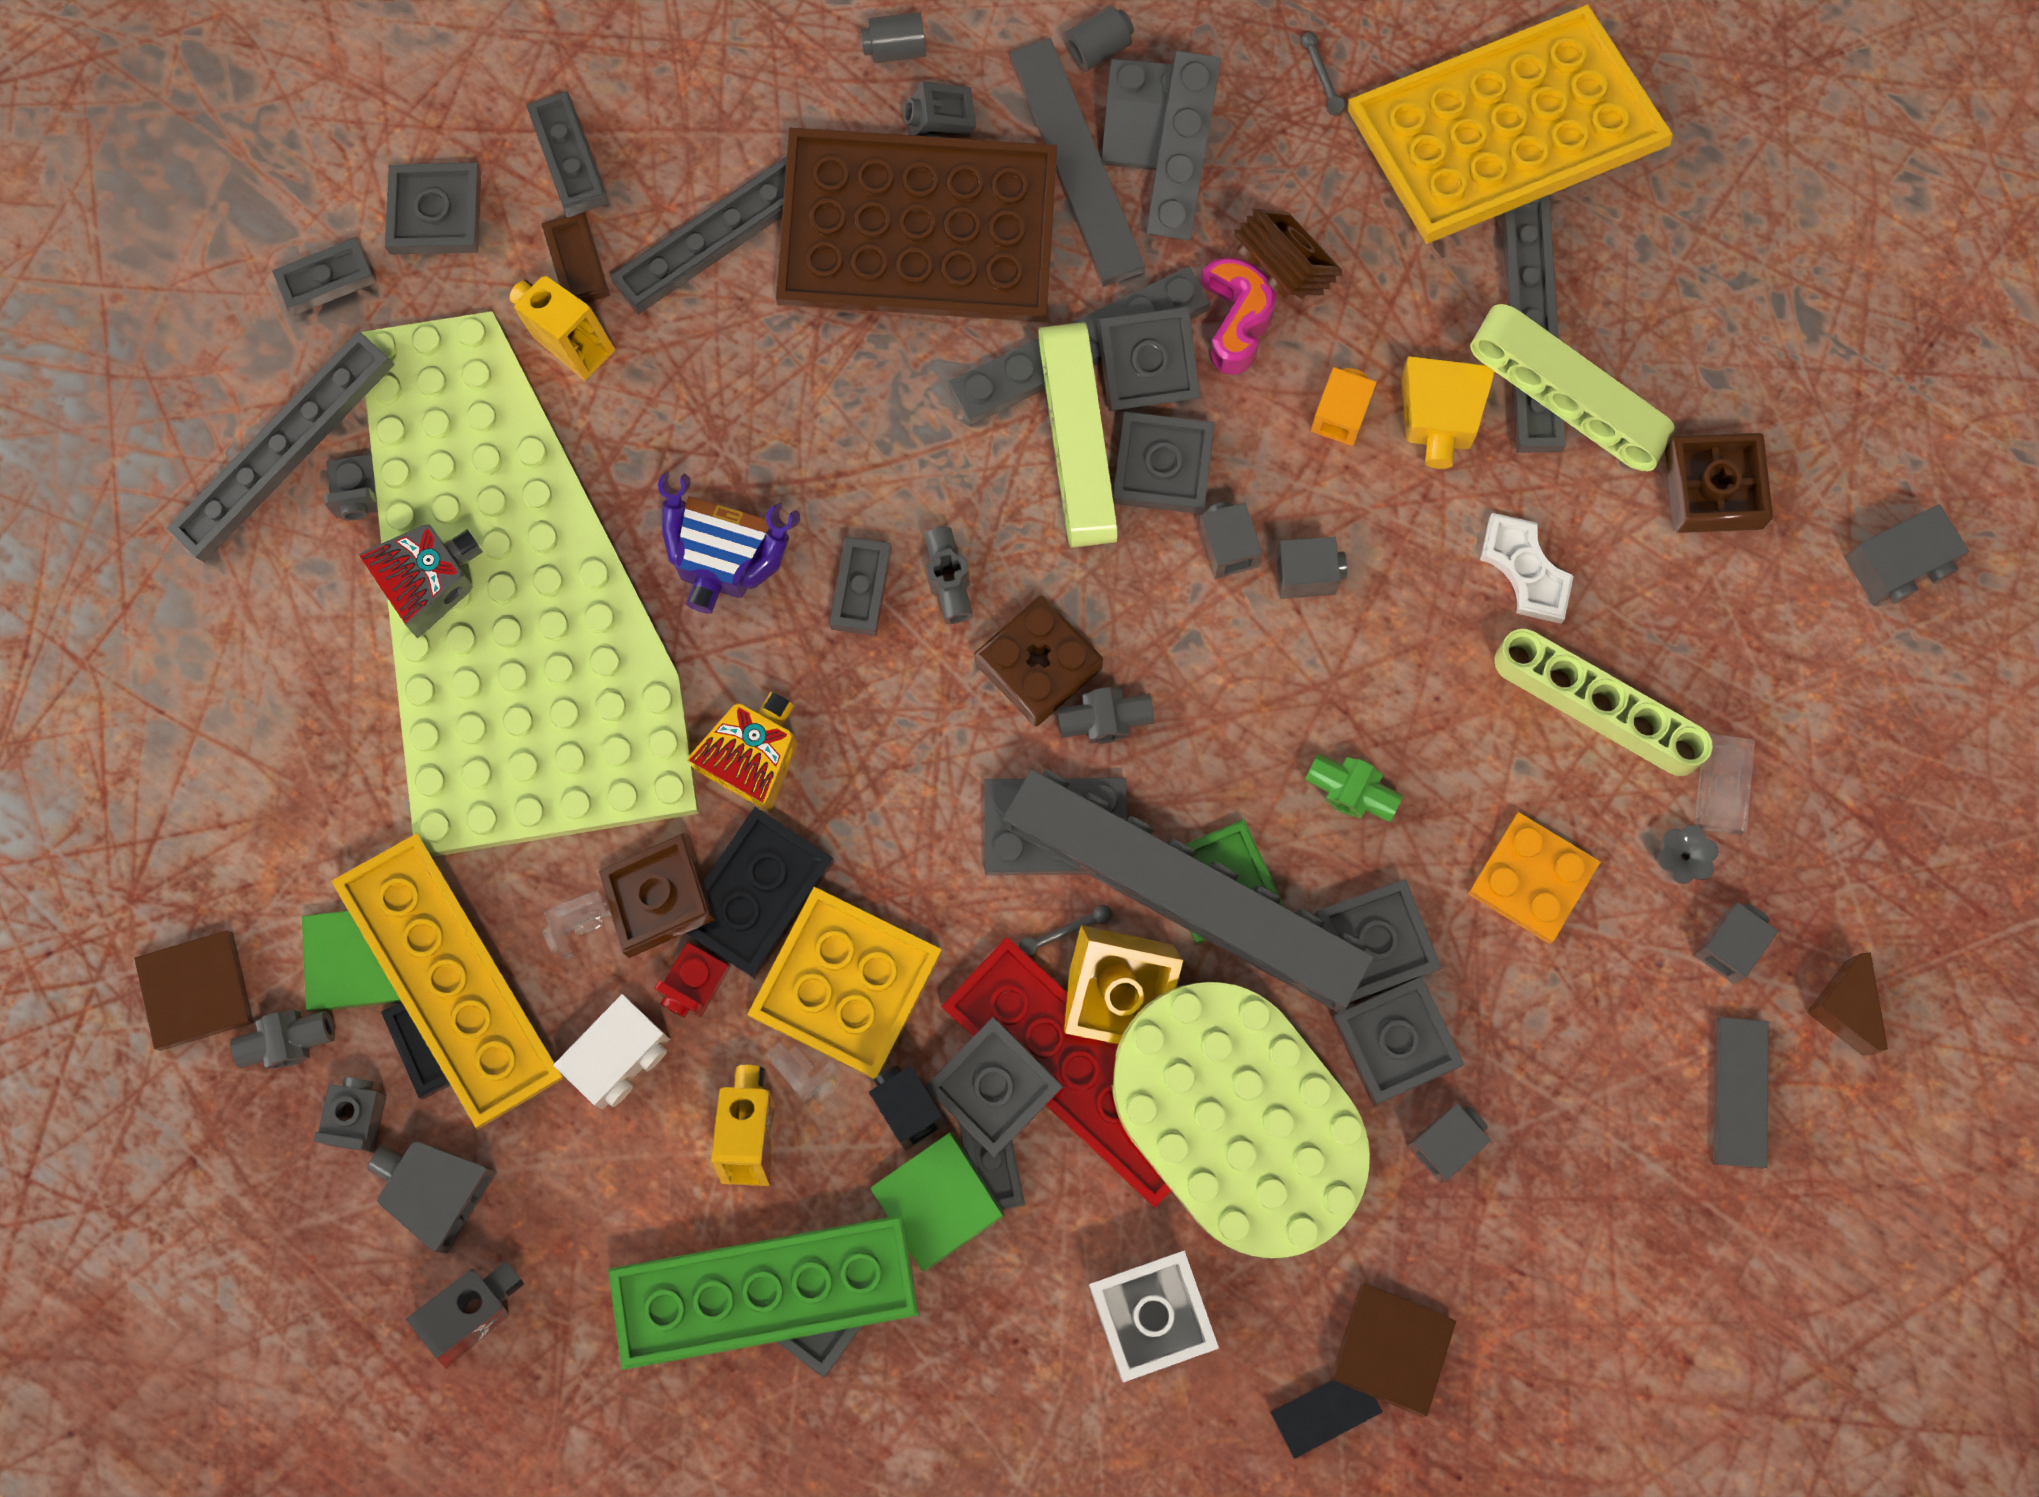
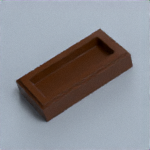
M585 212L569 218L565 216L541 223L559 285L584 303L610 296Z

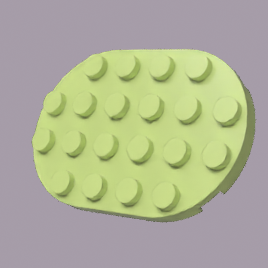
M1200 982L1179 986L1156 997L1138 1012L1125 1030L1115 1054L1117 1057L1114 1068V1086H1112L1115 1108L1123 1128L1134 1145L1203 1230L1222 1244L1238 1252L1262 1258H1284L1303 1254L1317 1248L1335 1236L1352 1217L1364 1194L1370 1164L1369 1142L1365 1126L1356 1106L1278 1008L1259 994L1240 986L1217 982Z

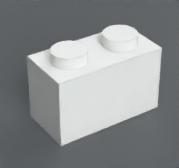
M621 994L553 1066L594 1106L603 1110L608 1104L615 1107L630 1093L633 1088L630 1081L643 1068L646 1071H650L663 1059L667 1053V1049L664 1046L670 1041V1038L636 1005Z

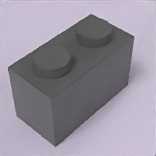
M1938 504L1862 542L1845 560L1873 605L1888 598L1895 604L1916 593L1919 590L1916 585L1917 583L1930 578L1933 584L1957 572L1959 568L1956 562L1965 556L1969 549L1942 506Z

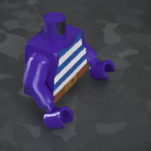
M668 471L661 476L658 482V490L667 499L662 505V535L669 562L675 566L681 580L693 584L686 603L688 607L701 613L712 614L719 593L742 598L747 589L758 587L779 570L789 541V536L786 532L796 527L800 522L801 516L797 510L790 513L788 522L785 524L779 517L782 503L771 507L766 514V519L688 496L685 503V501L681 500V496L690 488L691 481L689 476L685 473L681 476V489L677 491L673 490L668 484Z

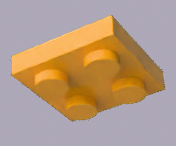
M1517 812L1467 894L1548 944H1551L1601 861L1520 812Z

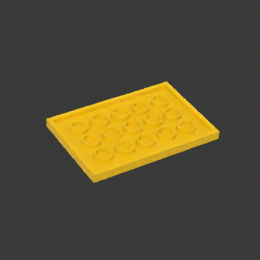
M1589 5L1572 10L1348 100L1350 116L1426 244L1671 145L1673 137L1667 124Z

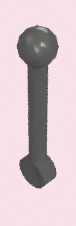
M1307 32L1302 36L1301 44L1305 49L1309 50L1328 97V113L1333 116H1339L1344 111L1345 101L1340 96H1336L1317 49L1318 37L1315 33Z
M1100 905L1095 908L1093 914L1039 938H1023L1019 943V948L1029 957H1033L1039 947L1080 930L1081 925L1089 926L1096 922L1101 924L1107 923L1112 917V912L1106 905Z

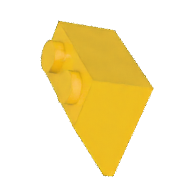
M1081 925L1069 970L1064 1025L1065 1033L1119 1044L1125 1030L1138 1012L1156 997L1176 988L1183 959L1174 945Z

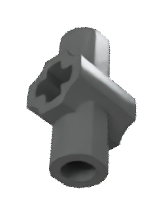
M951 527L931 529L924 533L930 563L926 565L930 590L932 594L939 595L946 624L967 621L973 617L966 589L970 586L965 556L958 555ZM952 569L955 580L945 582L942 571Z
M1107 687L1094 689L1089 693L1082 694L1083 704L1057 708L1061 738L1088 734L1089 743L1106 744L1117 742L1129 737V727L1154 724V712L1150 693L1123 697L1122 688Z
M296 1010L276 1012L255 1021L256 1032L232 1038L230 1049L232 1058L240 1069L264 1062V1066L267 1069L290 1067L303 1063V1061L310 1058L308 1048L334 1041L335 1030L333 1021L326 1011L303 1018L301 1017V1012Z

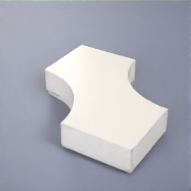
M1491 513L1480 560L1497 567L1509 579L1516 595V614L1562 624L1565 620L1574 576L1556 568L1545 557L1538 543L1537 523Z

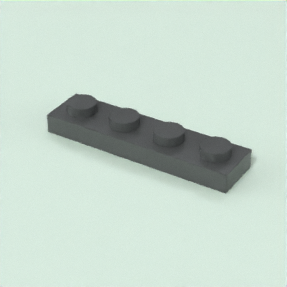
M1178 50L1175 52L1145 234L1191 240L1221 63L1220 57Z

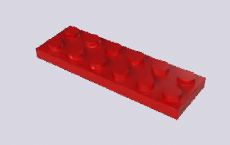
M1006 937L941 1006L942 1010L972 1038L992 1017H996L1064 1085L1063 1089L1046 1107L1155 1209L1171 1190L1134 1145L1117 1114L1112 1086H1114V1068L1117 1057L1115 1054L1119 1044L1066 1034L1064 1025L1067 991L1013 941Z

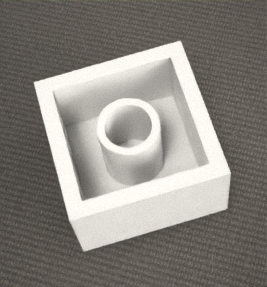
M1185 1251L1089 1284L1122 1382L1219 1349Z

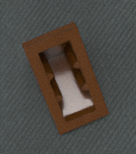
M1871 952L1861 953L1844 962L1807 1013L1862 1056H1867L1888 1050Z

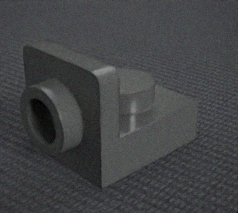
M922 81L912 96L906 100L903 109V119L909 127V135L925 136L929 131L969 136L976 128L971 87Z
M372 454L326 461L330 494H325L324 500L325 505L336 518L356 521L366 518L368 513L378 512Z

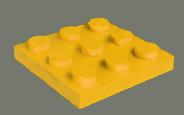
M813 887L747 1015L875 1079L882 1073L943 951L896 926Z

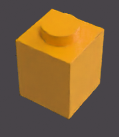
M1333 367L1315 414L1311 432L1354 446L1377 382L1368 379L1365 373L1357 369L1344 368L1341 370Z

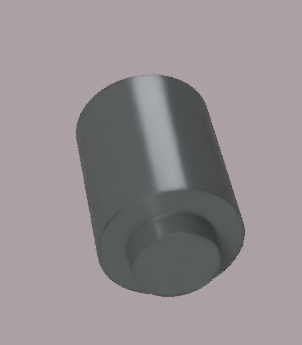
M1108 6L1064 32V41L1074 62L1082 71L1087 72L1130 46L1134 27L1124 10L1120 9L1117 11L1113 6Z
M921 12L868 18L869 27L861 28L864 56L873 55L874 63L926 57Z

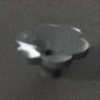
M1690 825L1682 831L1671 829L1664 834L1662 838L1664 848L1658 853V863L1663 869L1671 872L1675 882L1687 884L1693 879L1706 880L1713 874L1714 866L1712 861L1718 856V846L1714 841L1705 838L1704 831L1700 827ZM1681 855L1685 856L1686 861L1681 858Z

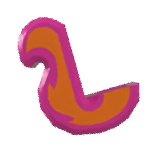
M1232 257L1210 262L1203 269L1201 286L1228 302L1235 303L1212 340L1213 349L1210 352L1215 368L1227 375H1237L1245 372L1256 359L1259 345L1257 337L1262 335L1271 324L1276 300V292L1267 282L1268 275L1250 262Z

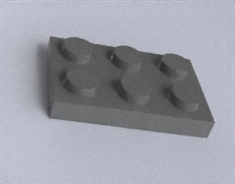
M1064 778L1069 783L1067 789L1083 798L1086 793H1091L1103 799L1111 806L1109 812L1124 820L1127 819L1126 778ZM985 779V875L1086 874L1003 828V817L1025 779Z

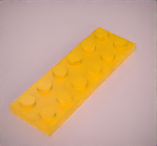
M417 833L331 881L477 1130L563 1079L561 1073L553 1066L555 1063Z

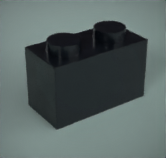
M895 1065L873 1080L877 1087L869 1091V1094L905 1151L947 1125L911 1065L904 1070L899 1065Z

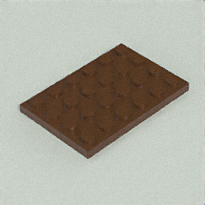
M789 127L776 289L777 305L1046 322L1057 145Z

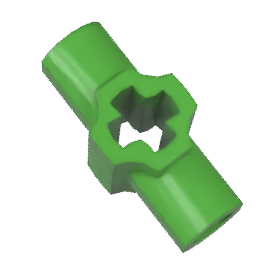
M1318 753L1304 780L1329 792L1325 802L1330 804L1335 810L1359 819L1367 811L1390 823L1404 796L1380 784L1379 782L1383 774L1376 770L1374 766L1360 759H1352L1350 757H1346L1342 765Z

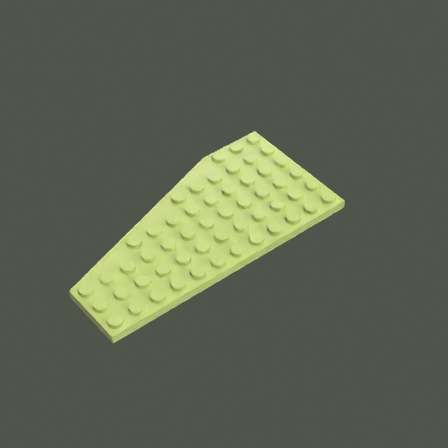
M493 311L361 332L395 364L365 395L381 544L420 526L430 524L443 543L468 529L483 553L460 567L472 584V590L420 637L416 638L406 627L388 600L413 835L417 833L431 857L699 814L694 771L687 761L691 754L681 679Z

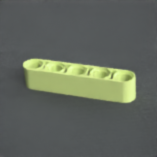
M1505 304L1492 306L1470 344L1473 355L1479 361L1629 467L1639 471H1651L1657 466L1675 431L1673 422L1662 412L1519 310Z
M1085 322L1040 327V354L1070 548L1117 542L1116 517L1087 325Z
M1517 629L1510 632L1496 652L1494 658L1495 667L1503 678L1670 774L1676 776L1691 774L1711 755L1713 749L1712 739L1702 727L1534 631ZM1509 648H1522L1527 652L1530 662L1521 664L1514 661L1509 654ZM1556 670L1564 672L1569 677L1571 686H1557L1552 681L1550 672ZM1601 694L1607 697L1611 703L1612 710H1599L1592 701V695ZM1634 718H1643L1650 722L1653 728V735H1644L1637 731L1634 726ZM1677 741L1686 742L1693 748L1694 760H1688L1679 755L1676 749Z

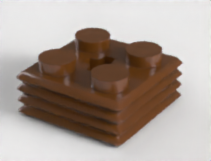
M1253 209V216H1247V223H1241V229L1234 230L1235 237L1241 242L1237 247L1240 254L1251 264L1257 266L1260 263L1270 274L1267 279L1268 284L1283 298H1287L1289 295H1296L1301 299L1306 295L1324 296V289H1330V283L1336 282V276H1342V269L1289 212Z
M1762 433L1674 436L1665 449L1673 530L1676 533L1762 530L1767 526L1770 520L1773 519L1765 441ZM1713 476L1717 477L1719 484H1726L1724 490L1718 489L1716 485L1711 483L1710 480Z
M1038 596L974 654L976 666L1034 726H1039L1057 708L1063 705L1102 669L1103 657L1044 596ZM1033 653L1037 655L1046 654L1048 666L1043 668L1037 664L1034 667H1030V655Z

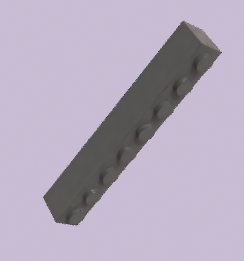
M1032 769L1030 770L1003 817L1004 829L1334 1011L1342 1014L1347 1008L1374 956L1365 952L1367 948L1365 943L1346 933H1341L1337 937L1322 928L1324 922L1305 910L1298 909L1295 914L1279 905L1281 899L1268 889L1255 886L1252 890L1236 881L1238 875L1224 865L1213 862L1211 866L1200 862L1193 858L1196 854L1195 851L1182 842L1170 839L1169 843L1158 839L1151 835L1153 828L1140 819L1128 816L1124 820L1109 812L1111 806L1103 799L1091 793H1086L1083 798L1067 789L1069 783L1061 776L1048 770H1044L1042 775Z

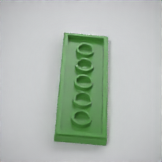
M903 1215L608 1269L622 1370L920 1316Z

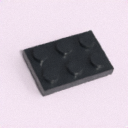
M754 807L703 881L715 920L685 934L755 979L802 910L813 887H818L835 862L834 858Z

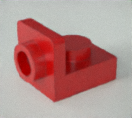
M687 942L664 982L658 980L654 987L659 994L664 996L660 1005L682 1018H685L689 1011L702 1017L729 972L730 967Z

